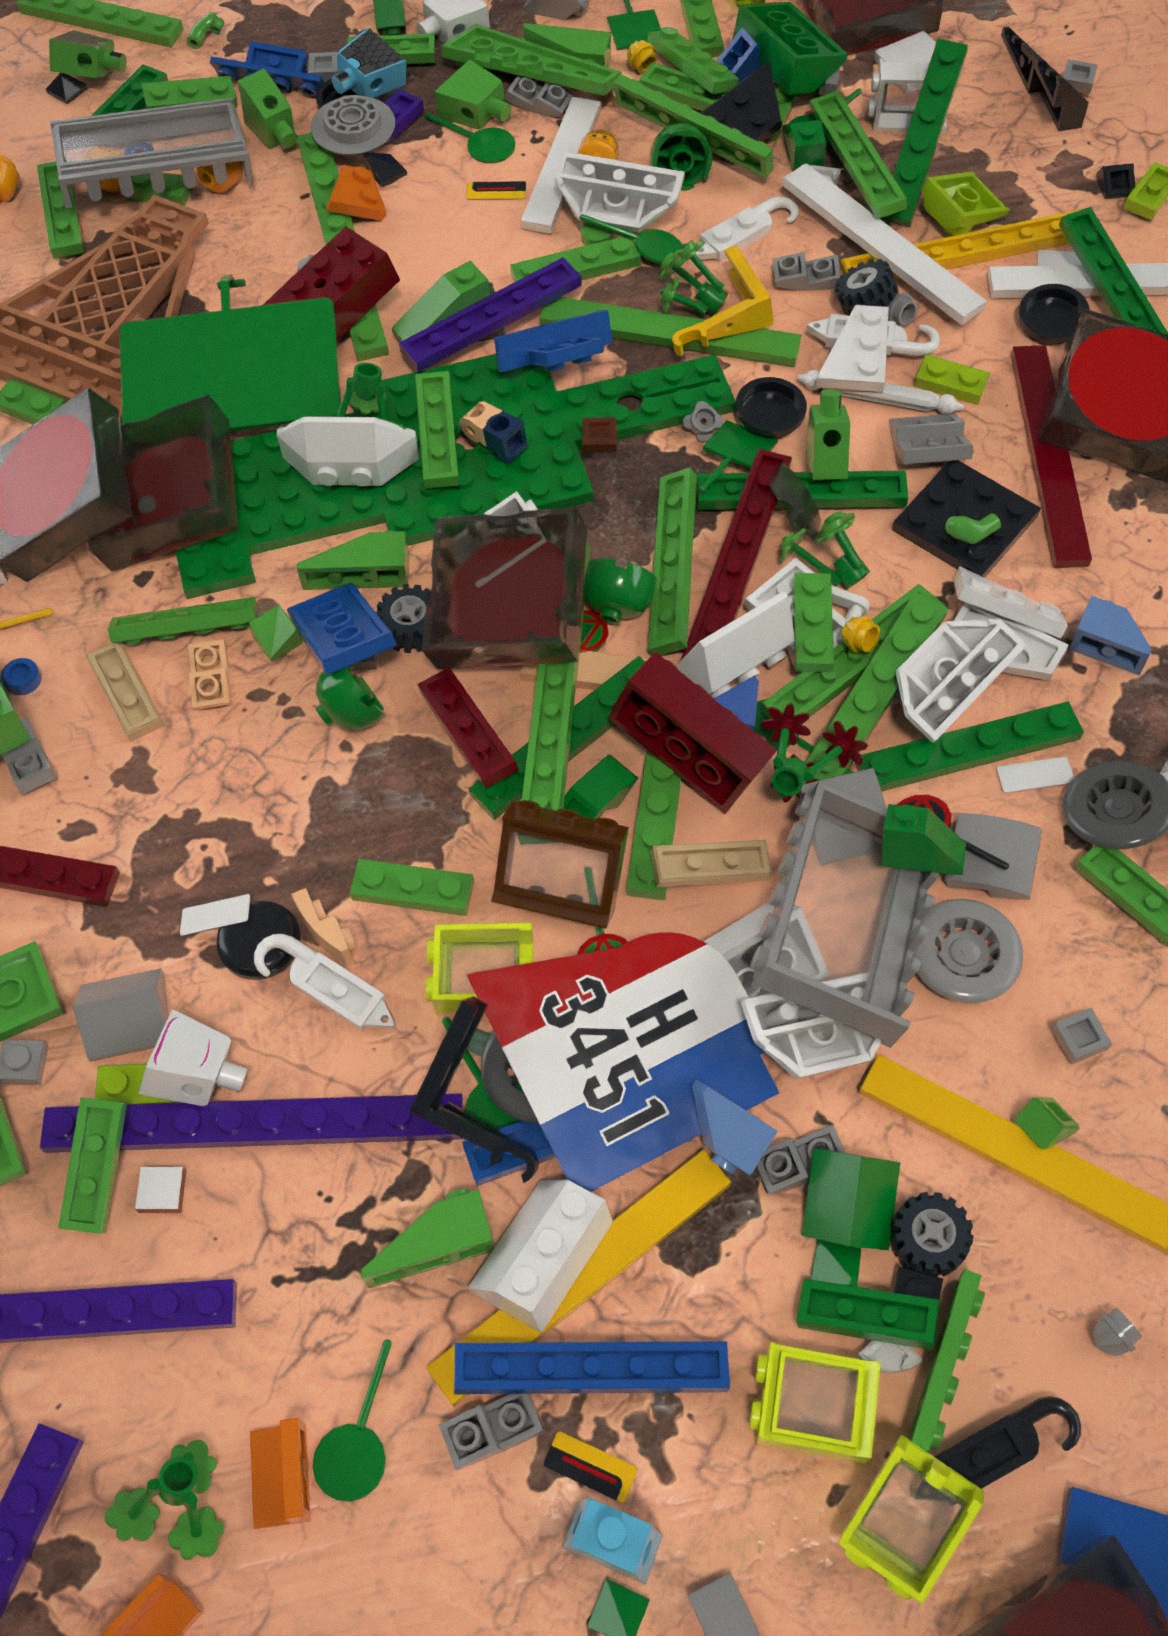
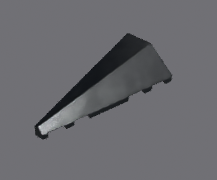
M1009 26L1003 27L1001 37L1027 92H1040L1058 131L1082 128L1089 102Z

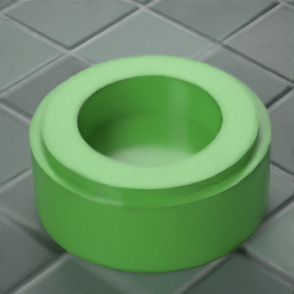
M585 222L581 227V239L586 246L613 239V232Z

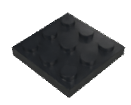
M953 460L946 463L895 519L892 531L958 570L960 566L985 578L1035 521L1041 508L959 460ZM993 513L1001 522L1000 529L976 544H969L955 539L945 530V524L952 516H965L980 521Z

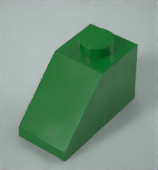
M373 0L378 33L383 32L384 36L401 35L400 31L406 30L404 0Z
M821 120L782 125L792 172L805 163L810 166L824 167L826 139Z
M888 804L883 829L881 866L963 875L966 843L929 808Z

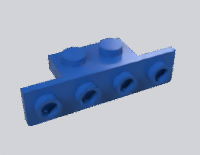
M250 41L245 62L213 56L210 59V64L218 73V76H231L232 81L242 79L264 68L279 90L282 91L296 89L304 94L316 96L319 87L324 83L321 76L305 73L309 56L304 50Z
M599 310L494 338L499 372L527 365L544 366L545 371L560 370L565 368V362L572 361L574 364L592 361V355L604 352L603 345L613 343L608 310Z

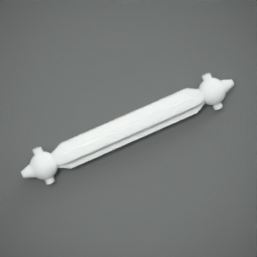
M811 370L805 374H798L797 380L804 383L808 389L818 390L821 388L815 387L820 371ZM890 383L884 384L883 392L835 389L841 391L842 396L922 411L937 409L941 414H951L954 411L963 410L964 407L963 404L956 401L955 397L950 394H944L939 397L932 391Z

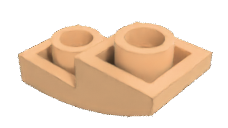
M219 639L187 644L191 671L188 675L193 710L231 705L229 664L225 640Z
M306 888L292 893L291 895L303 923L316 942L330 956L344 966L354 965L350 950L357 947L349 927L340 928L335 915L327 918L320 900L311 901Z

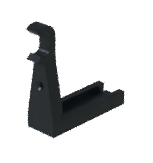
M473 996L461 1001L409 1111L492 1152L491 1166L503 1160L504 1152H510L526 1162L527 1169L521 1177L523 1183H526L536 1174L539 1167L538 1157L532 1149L504 1135L449 1101L446 1105L442 1103L446 1091L488 1006L487 1003Z

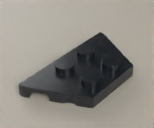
M767 61L701 114L711 116L717 122L731 129H737L742 134L756 141H765L782 127L770 63ZM712 152V155L718 156L720 160L731 163L733 165L735 164Z

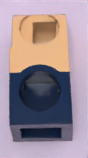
M479 402L459 420L462 431L470 440L476 443L481 442L482 445L495 451L497 459L507 465L528 447L523 421L486 402Z

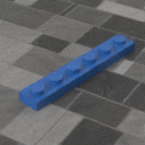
M727 1341L455 1343L454 1395L728 1392L730 1389Z

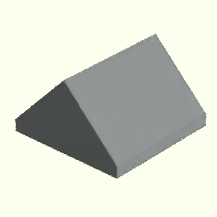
M162 968L81 985L73 1009L87 1058L90 1062L155 1048L168 1019Z

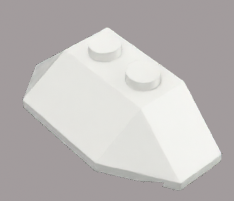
M562 151L554 178L578 221H581L579 216L584 214L626 230L640 232L678 202L685 172Z
M302 417L291 422L286 427L277 429L276 434L282 457L312 485L382 486L419 459L415 430L409 428L402 429L394 423L375 417Z
M1001 619L944 622L895 671L905 717L934 743L1027 644Z
M868 973L823 983L862 1000ZM773 993L741 1001L754 1043L795 1079L867 1063L872 1060L882 1041Z

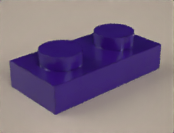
M399 89L384 103L392 110L395 117L394 132L385 144L393 140L424 111L422 99Z

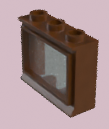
M529 800L513 801L502 817V834L491 902L607 929L615 912L629 827L619 825L618 822L610 818L592 819L579 816L577 812L569 809H559L556 811L540 807L538 803Z

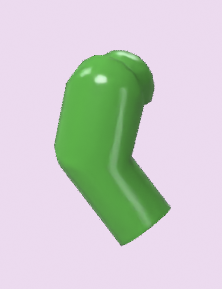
M209 12L194 24L187 37V44L191 48H200L209 29L215 34L220 33L224 20L216 16L217 13Z
M993 513L980 521L965 516H952L945 524V530L949 535L969 544H976L1001 528L1000 519Z

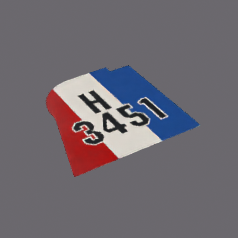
M673 932L652 933L640 936L617 948L466 975L477 998L488 1004L485 1014L567 1180L590 1192L701 1135L692 1085L696 1079L746 1111L779 1094L760 1056L765 1052L753 1041L741 1005L742 1000L749 998L742 983L729 962L717 950L692 936Z

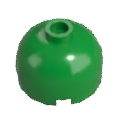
M687 123L672 124L662 129L655 137L650 150L651 166L685 172L681 191L694 188V184L708 176L712 167V150L706 136L696 126Z
M592 559L588 562L585 571L583 593L589 606L600 614L599 618L608 623L619 624L621 620H629L641 615L649 606L654 595L655 575L647 569L628 562L626 568L615 566L616 559Z
M352 665L328 675L323 670L316 682V696L320 705L315 709L328 726L336 723L343 730L352 732L362 731L375 725L387 716L382 711L384 710L382 704L362 677L359 678L356 674L352 675L350 673L355 669Z

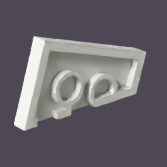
M855 305L817 376L815 387L883 392L889 307Z
M959 566L954 577L959 600L1060 639L1062 638L1068 625L1063 614H1061V609L1047 602L1039 604L1016 590L1007 589Z
M967 602L964 603L954 621L1001 619L1027 644L1002 671L1003 673L1043 680L1051 679L1067 652L1068 644L1027 625Z

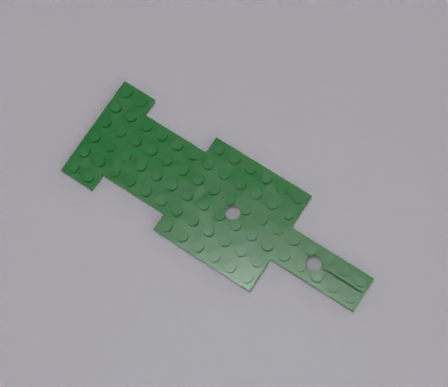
M492 354L381 380L385 384V404L388 421L402 424L404 429L415 430L419 449V459L382 486L312 485L282 457L276 435L277 430L224 443L221 432L152 440L153 448L156 449L159 446L178 440L191 439L203 441L216 447L225 457L229 466L230 487L227 499L220 513L201 534L175 548L183 590L186 598L191 599L256 583L250 555L383 523H386L388 531H406L408 546L453 535L516 491L525 503L531 499L540 514L594 501V492L578 449L582 448V418L616 417L617 440L682 425L684 417L694 412L695 405L698 402L704 401L714 408L717 414L724 415L736 412V401L716 354L561 391H556L550 372L545 371L544 366L527 365L499 372L497 356ZM449 371L455 441L460 435L464 434L459 420L471 411L475 405L483 401L523 421L528 447L507 465L497 459L495 451L482 445L481 442L478 443L477 447L468 450L463 445L456 443L459 485L425 489L415 374ZM627 395H634L642 400L641 407L634 411H629L626 406L618 405L617 402L620 398ZM353 409V413L345 414V417H375L380 419L379 413L371 412L369 415H363L360 413V409Z

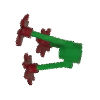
M792 703L787 704L783 713L778 708H768V712L773 719L764 720L761 723V727L774 730L770 738L772 742L779 740L777 755L773 759L775 772L770 786L779 792V796L782 797L785 803L793 795H797L800 799L798 793L804 784L816 782L817 780L814 779L815 775L837 756L842 768L848 765L850 759L858 765L863 764V758L859 751L867 749V742L855 740L858 734L857 726H852L846 732L844 726L839 721H835L833 724L835 733L830 731L822 733V736L833 745L828 747L826 755L815 764L813 762L805 764L795 754L787 758L788 743L792 746L796 744V734L803 736L811 734L810 729L802 725L809 720L810 715L808 713L794 715L795 709Z

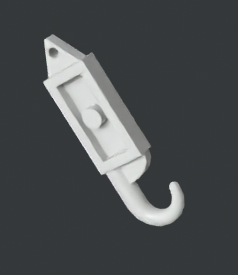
M786 197L769 198L752 209L748 207L700 234V239L705 244L695 254L700 260L716 259L720 262L727 258L724 249L737 245L739 250L768 235L772 225V218L769 213L779 208L788 209L791 215L787 218V222L792 223L799 215V208L794 201Z
M831 313L830 318L809 323L807 325V332L826 343L825 347L833 348L849 316ZM888 321L886 355L891 356V353L911 356L931 354L938 348L940 336L934 328L922 324L919 326V330L927 333L930 336V341L927 343L907 341L905 330L901 326L896 325V322Z
M285 934L270 935L257 945L254 952V964L263 976L267 977L270 975V970L265 966V955L271 949L280 948L295 957L290 969V980L297 990L360 1031H363L364 1028H395V1023L384 1003L386 999L385 994L320 952H315L300 941ZM383 1018L389 1019L386 1023H383L381 1021Z

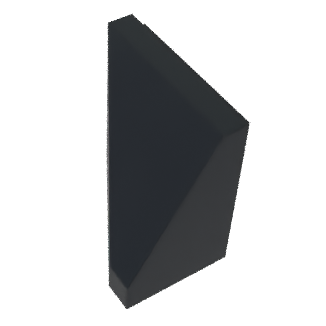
M363 154L365 168L372 171L375 181L381 187L407 175V170L391 154Z
M1134 163L1103 166L1096 173L1104 199L1128 197L1136 187Z

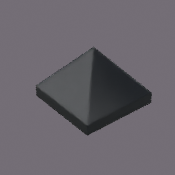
M59 73L45 90L51 96L69 104L88 87L87 84L69 74Z

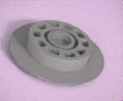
M359 95L343 96L325 104L316 112L311 122L312 136L322 148L329 152L346 156L362 155L378 149L390 139L395 128L394 114L386 104L375 98Z
M953 899L934 905L920 921L921 925L928 927V932L924 941L914 951L913 956L921 959V965L917 972L918 976L934 992L957 1002L981 1003L1001 996L1016 982L1023 965L1022 943L1013 924L997 909L976 900ZM955 928H963L964 930L956 931ZM971 930L978 932L980 935L971 932ZM943 932L947 934L945 939L942 936ZM986 940H988L991 944L990 947L987 946L985 942ZM989 957H995V960L989 961Z

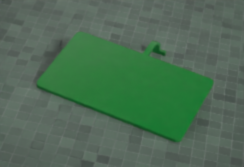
M230 274L224 275L220 282H217V287L221 290V311L133 321L122 324L120 327L123 436L126 441L133 443L288 424L302 417H336L341 401L335 311L332 300L324 297L231 309L230 288L245 287L246 281L245 279L235 280L233 275Z

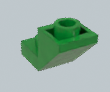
M611 754L607 755L571 786L564 796L563 809L573 810L579 816L587 818H600L605 810L619 807L639 777Z

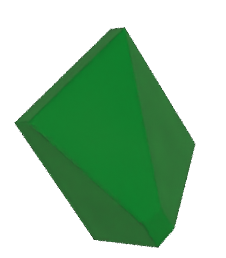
M818 1239L811 1280L857 1287L862 1249Z
M606 1579L587 1627L604 1636H636L650 1599Z

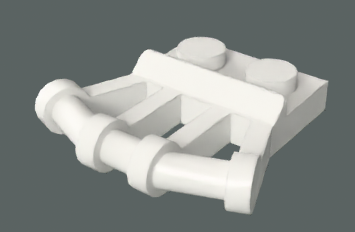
M794 558L746 598L745 608L751 611L785 590L789 596L792 623L794 625V573L814 572L797 558ZM831 585L832 603L848 609L844 618L832 608L833 646L835 648L843 642L842 628L845 623L852 617L860 618L865 616L870 608V603L862 596ZM793 643L787 648V651L795 668V644Z

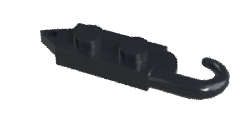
M1051 1396L1038 1398L934 1457L980 1489H983L1037 1456L1040 1444L1037 1431L1033 1425L1034 1423L1051 1414L1062 1416L1069 1426V1435L1062 1443V1449L1069 1451L1077 1445L1080 1439L1081 1421L1076 1410L1063 1399ZM922 1479L913 1496L914 1499L949 1501L951 1506L958 1503L930 1485L925 1479ZM924 1486L929 1488V1495L923 1493L922 1488Z

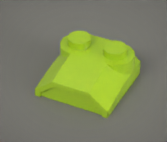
M973 171L928 177L922 187L923 206L926 212L937 220L949 236L969 233L974 225L1006 216L1010 211L975 176Z

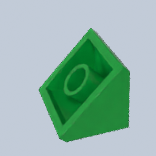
M813 1148L801 1235L849 1247L889 1250L901 1162Z

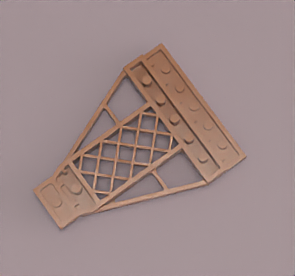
M153 195L137 215L123 222L106 242L0 303V377L8 381L12 378L60 397L72 407L122 426L120 327L126 322L147 320L171 290L165 317L178 316L195 254L192 243L209 224L206 213ZM147 264L154 265L153 267L142 269L141 267ZM138 267L137 271L121 275L119 271ZM108 274H116V276L106 278ZM142 282L143 286L124 290L125 286ZM117 288L120 289V292L102 296L101 292ZM97 294L96 298L88 299L90 295ZM46 296L56 299L40 318L22 311ZM124 304V308L106 312L105 308ZM101 309L102 313L83 317L84 313ZM78 315L79 319L69 321L72 316ZM104 325L106 327L105 330L87 333L88 329Z

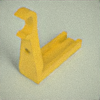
M737 245L724 250L726 257L733 266L732 269L727 270L728 277L743 301L701 323L677 331L673 335L672 341L674 352L678 356L682 357L684 353L683 345L686 343L700 340L702 346L708 347V340L754 331L774 324L771 297Z

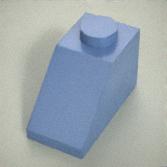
M1091 596L1069 650L1139 676L1152 651L1127 608Z
M696 1079L692 1085L703 1143L715 1153L711 1161L733 1175L737 1168L751 1176L778 1131Z

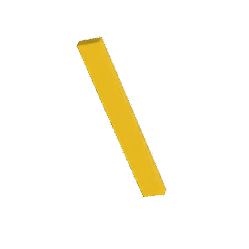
M1079 210L913 245L946 270L1038 251L1039 249L1062 246L1070 243L1059 227L1061 217ZM869 253L840 260V270L842 274H847L848 269L858 267V263L863 262L865 264L871 259H874L876 262L877 259ZM893 272L895 279L900 280L901 278Z
M878 1054L860 1088L859 1094L1168 1255L1167 1202L1056 1145L1047 1149H1041L1020 1126Z
M703 1149L613 1220L607 1233L542 1333L506 1312L499 1310L458 1343H535L731 1186V1181L717 1164L711 1161L712 1158ZM454 1345L426 1367L453 1407L470 1395H454Z

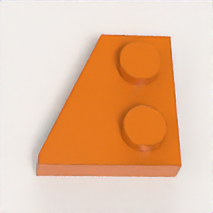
M343 165L327 204V211L383 221L387 211L372 171L360 166Z

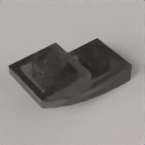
M782 462L773 471L769 487L772 488V492L780 501L790 503L787 519L791 526L797 532L805 528L807 530L805 534L814 540L818 536L821 524L818 508L802 481Z

